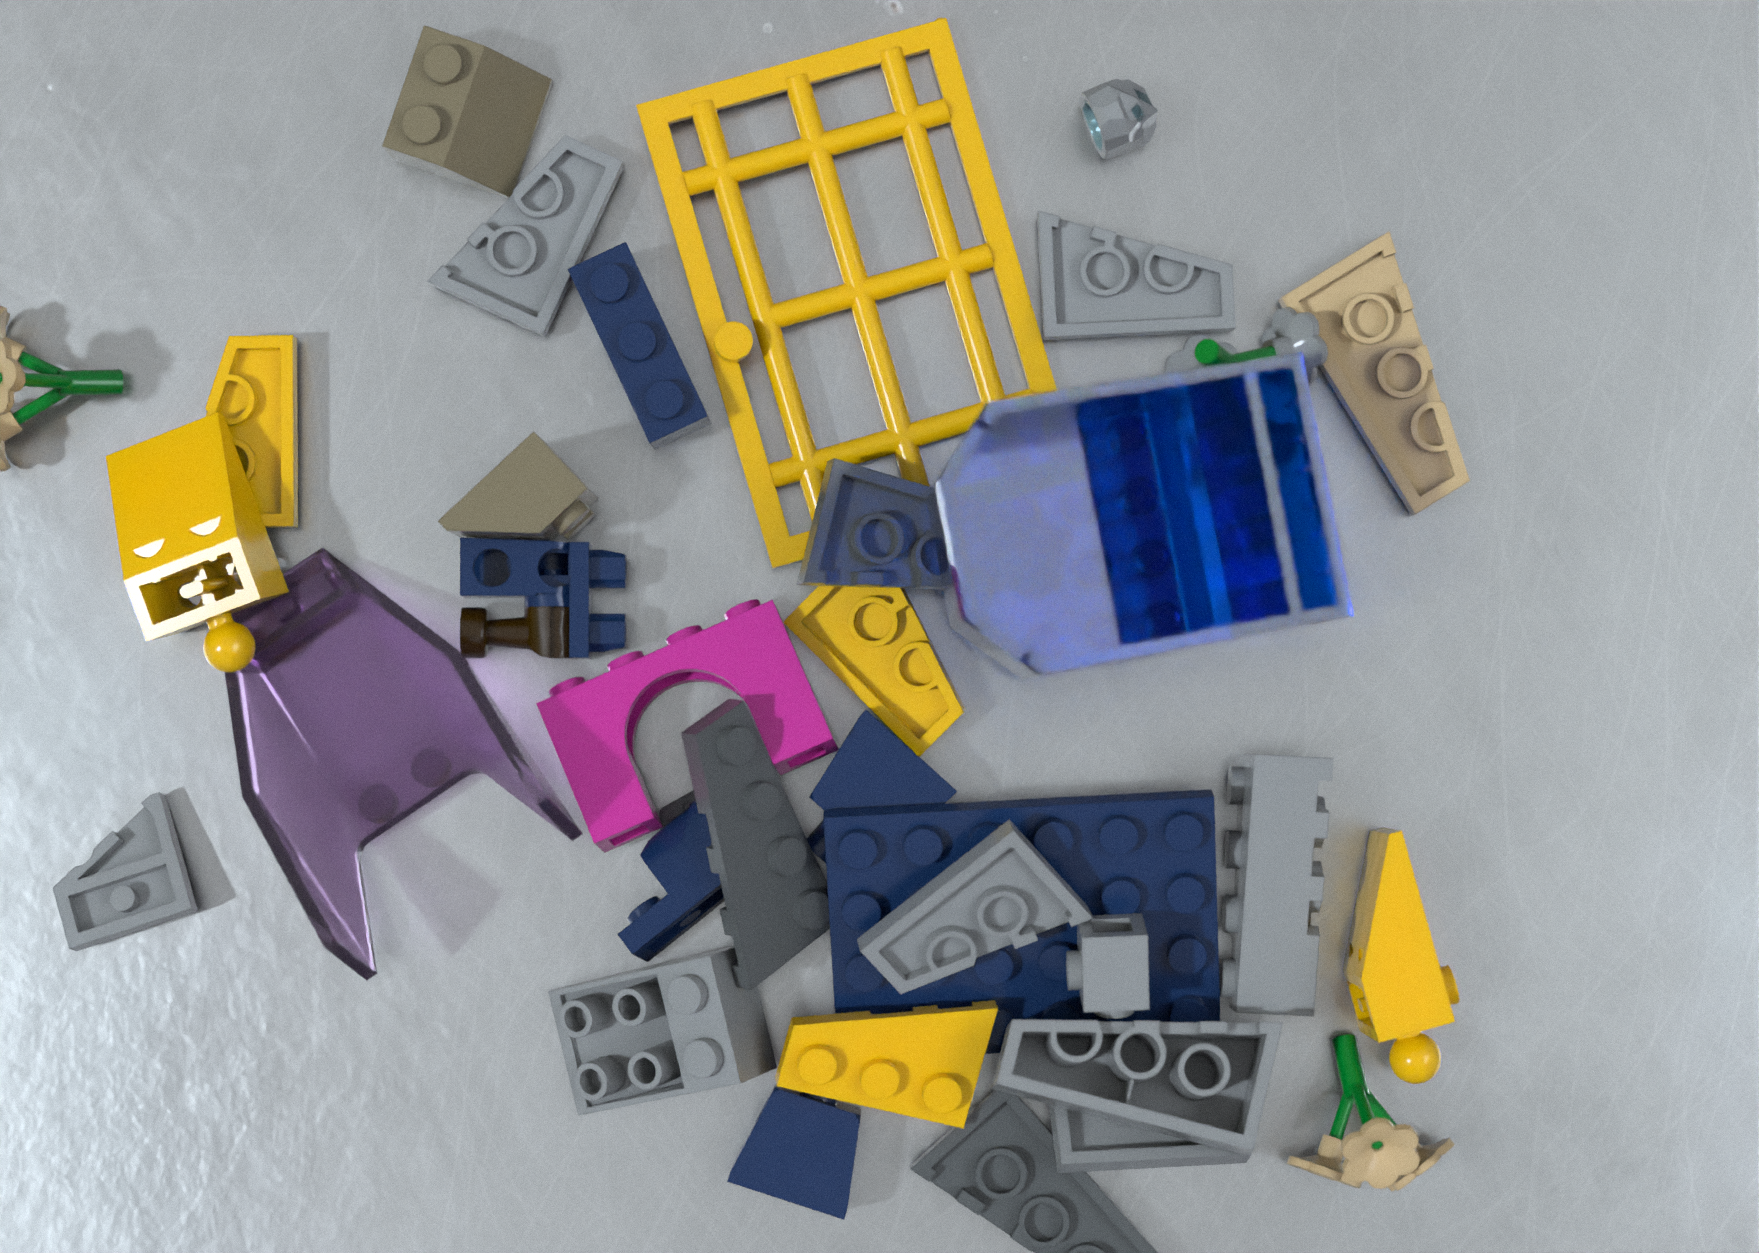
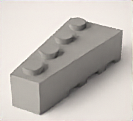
M1240 754V766L1229 767L1227 800L1229 805H1238L1237 831L1227 830L1225 868L1235 869L1234 895L1224 894L1222 931L1223 933H1232L1231 959H1221L1219 986L1220 997H1230L1229 1008L1236 1013L1314 1017L1320 932L1318 926L1311 925V913L1320 912L1325 877L1321 861H1313L1314 848H1322L1324 838H1328L1329 811L1325 809L1324 797L1318 796L1319 781H1332L1334 758Z
M1012 1019L1006 1027L991 1089L1243 1155L1254 1151L1283 1022L1227 1023L1222 1021L1160 1022L1136 1020L1133 1022H1104L1098 1020Z

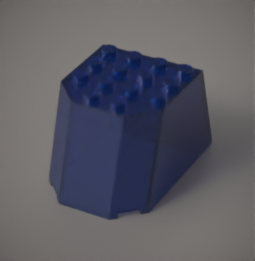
M1302 352L990 401L985 404L947 462L926 499L950 627L1022 680L1354 616Z

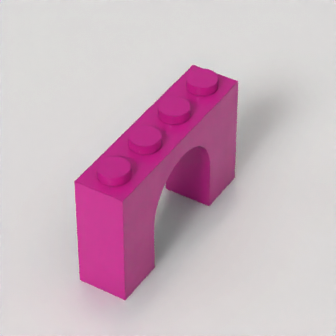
M758 599L740 603L724 614L725 621L702 630L700 625L681 629L666 639V647L645 656L642 651L624 654L607 665L609 672L585 681L584 677H574L565 680L549 690V698L536 703L593 842L604 853L663 828L639 771L635 758L634 742L638 723L647 707L659 695L672 687L689 682H709L728 688L741 697L750 709L772 763L780 776L839 750L773 600L763 604Z

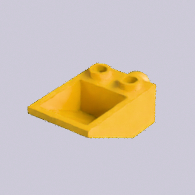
M216 412L107 455L106 462L123 580L146 642L177 635L207 623L209 631L203 643L205 658L215 669L232 673L244 669L252 661L256 645L249 629L240 623L234 622L231 614L288 593L289 590L223 412ZM201 595L200 602L197 605L189 600L190 597Z
M1380 827L1369 830L1342 970L1359 1031L1378 1043L1396 1038L1389 1052L1391 1069L1402 1081L1411 1084H1421L1432 1079L1441 1065V1052L1437 1043L1421 1031L1455 1022L1451 1005L1459 1003L1460 999L1449 965L1440 967L1403 832L1402 830Z

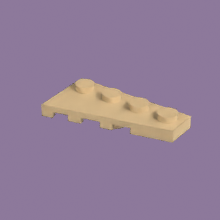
M1389 231L1287 293L1278 301L1282 308L1290 307L1297 314L1310 312L1318 320L1319 337L1324 340L1328 350L1327 360L1319 368L1409 513L1413 516L1466 484L1470 479L1446 405L1440 398L1432 373L1434 369L1427 346L1423 345L1412 311L1414 309L1407 284L1403 283L1394 255L1396 250Z

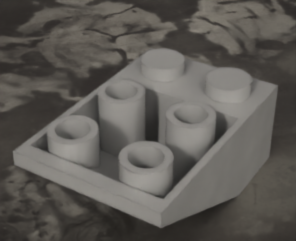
M735 946L670 960L548 991L578 1116L740 1084L777 1068L758 987L756 986L752 990L736 987L732 965L738 962Z

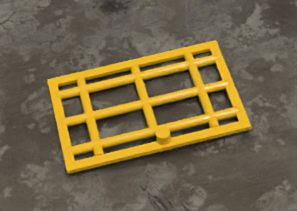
M939 17L933 22L636 105L772 569L803 560L810 531L793 536L789 535L776 488L800 481L810 518L813 521L827 461L833 458L857 465L894 454L902 479L930 487L919 446L988 427L1002 475L945 492L993 505L1065 483H1078L1082 480L1083 475L946 18ZM929 52L942 98L919 105L905 58ZM881 65L895 112L825 131L811 84ZM787 91L800 139L731 158L717 111ZM693 118L706 165L682 172L669 124ZM950 123L985 240L984 244L963 250L926 130ZM902 136L938 257L868 277L833 156ZM808 163L844 284L773 303L738 182ZM710 190L715 192L792 453L790 458L769 464L739 366V361L744 359L752 349L753 337L749 328L744 324L736 321L726 322L690 200V196ZM989 268L994 270L1028 385V389L1005 395L969 275ZM945 281L981 402L911 422L875 301ZM851 308L887 429L817 449L781 328ZM1036 413L1050 461L1027 467L1013 419Z

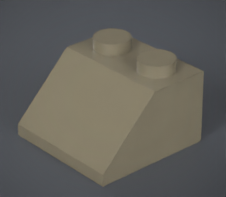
M424 25L382 147L395 161L508 199L513 194L512 190L518 185L553 80L487 46Z
M533 431L443 515L438 522L446 531L461 538L553 541L561 535L569 540L595 516V513L589 507L598 497L557 453Z

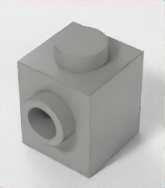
M1142 913L1092 915L1093 919L1078 924V950L1066 951V976L1068 990H1079L1083 1012H1095L1099 1017L1118 1019L1132 1015L1134 1010H1149L1148 934Z

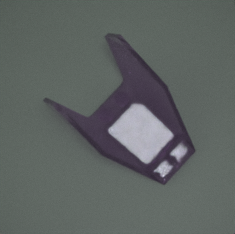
M322 547L283 573L289 590L288 593L231 614L234 622L244 625L252 633L256 648L252 661L240 671L225 672L242 798L324 948L367 981L377 974L361 866V853L370 841L465 777L478 773L490 778L571 841H574L583 833L463 654Z

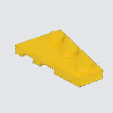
M293 335L229 336L205 407L207 411L206 416L216 412H223L265 528H298L297 338Z
M818 586L783 622L919 757L966 710L904 588Z
M995 1000L972 1002V1006L945 1009H938L937 1005L913 1007V1011L872 1015L870 1011L791 1017L775 1075L776 1086L964 1129L998 1011Z

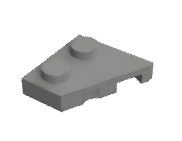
M158 792L149 795L141 803L144 806L141 811L117 833L112 831L93 849L92 856L86 863L75 866L53 887L69 949L79 951L198 912L167 798L162 793Z

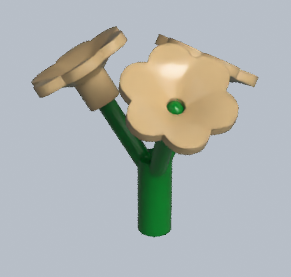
M0 305V471L5 472L11 468L6 459L5 441L23 431L21 424L67 396L120 395L123 393L124 382L121 369L63 370L26 353L27 346L7 337L6 327L10 313L7 312V308ZM21 365L37 373H25ZM24 386L53 388L13 413L11 411L14 405V392L21 391Z
M1346 1034L1338 1036L1331 1042L1343 1093L1329 1136L1323 1134L1316 1155L1308 1157L1289 1156L1287 1164L1358 1189L1361 1188L1362 1182L1367 1181L1369 1185L1376 1189L1388 1187L1391 1192L1394 1190L1398 1191L1409 1184L1416 1176L1431 1168L1455 1144L1449 1137L1434 1144L1421 1145L1418 1135L1412 1126L1408 1124L1397 1125L1369 1090L1356 1035ZM1355 1103L1362 1126L1360 1131L1350 1133L1343 1139L1352 1107ZM1343 1156H1344V1157H1345V1160H1344L1343 1164H1341L1342 1158H1343Z

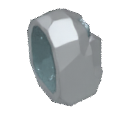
M1114 79L1082 92L1079 102L1084 121L1095 148L1103 159L1116 158L1143 147L1151 141L1157 126L1156 118L1158 111L1157 108L1153 107L1145 88L1129 79L1122 81Z

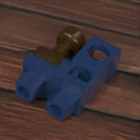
M460 538V596L464 598H524V617L489 620L488 611L483 607H462L460 616L461 657L485 658L488 654L489 646L530 649L539 656L550 659H592V652L604 653L626 648V614L592 613V589H626L627 556L608 550H593L590 542Z

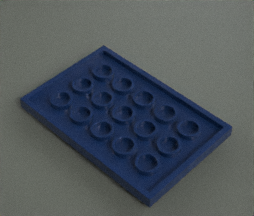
M1212 789L824 810L835 1014L870 1011L872 1015L913 1011V1007L937 1005L938 1009L972 1006V1002L995 1000L998 1011L985 1054L1000 1053L1006 1027L1012 1019L1098 1020L1104 1022H1133L1134 1020L1160 1022L1220 1021L1215 802ZM1010 819L1089 907L1092 915L1142 913L1148 934L1149 1010H1134L1132 1015L1118 1019L1099 1017L1095 1012H1083L1079 990H1068L1066 951L1078 950L1077 925L1071 927L1069 922L1036 934L1038 941L1017 949L1014 948L1013 944L977 957L974 966L903 994H900L860 952L857 939Z

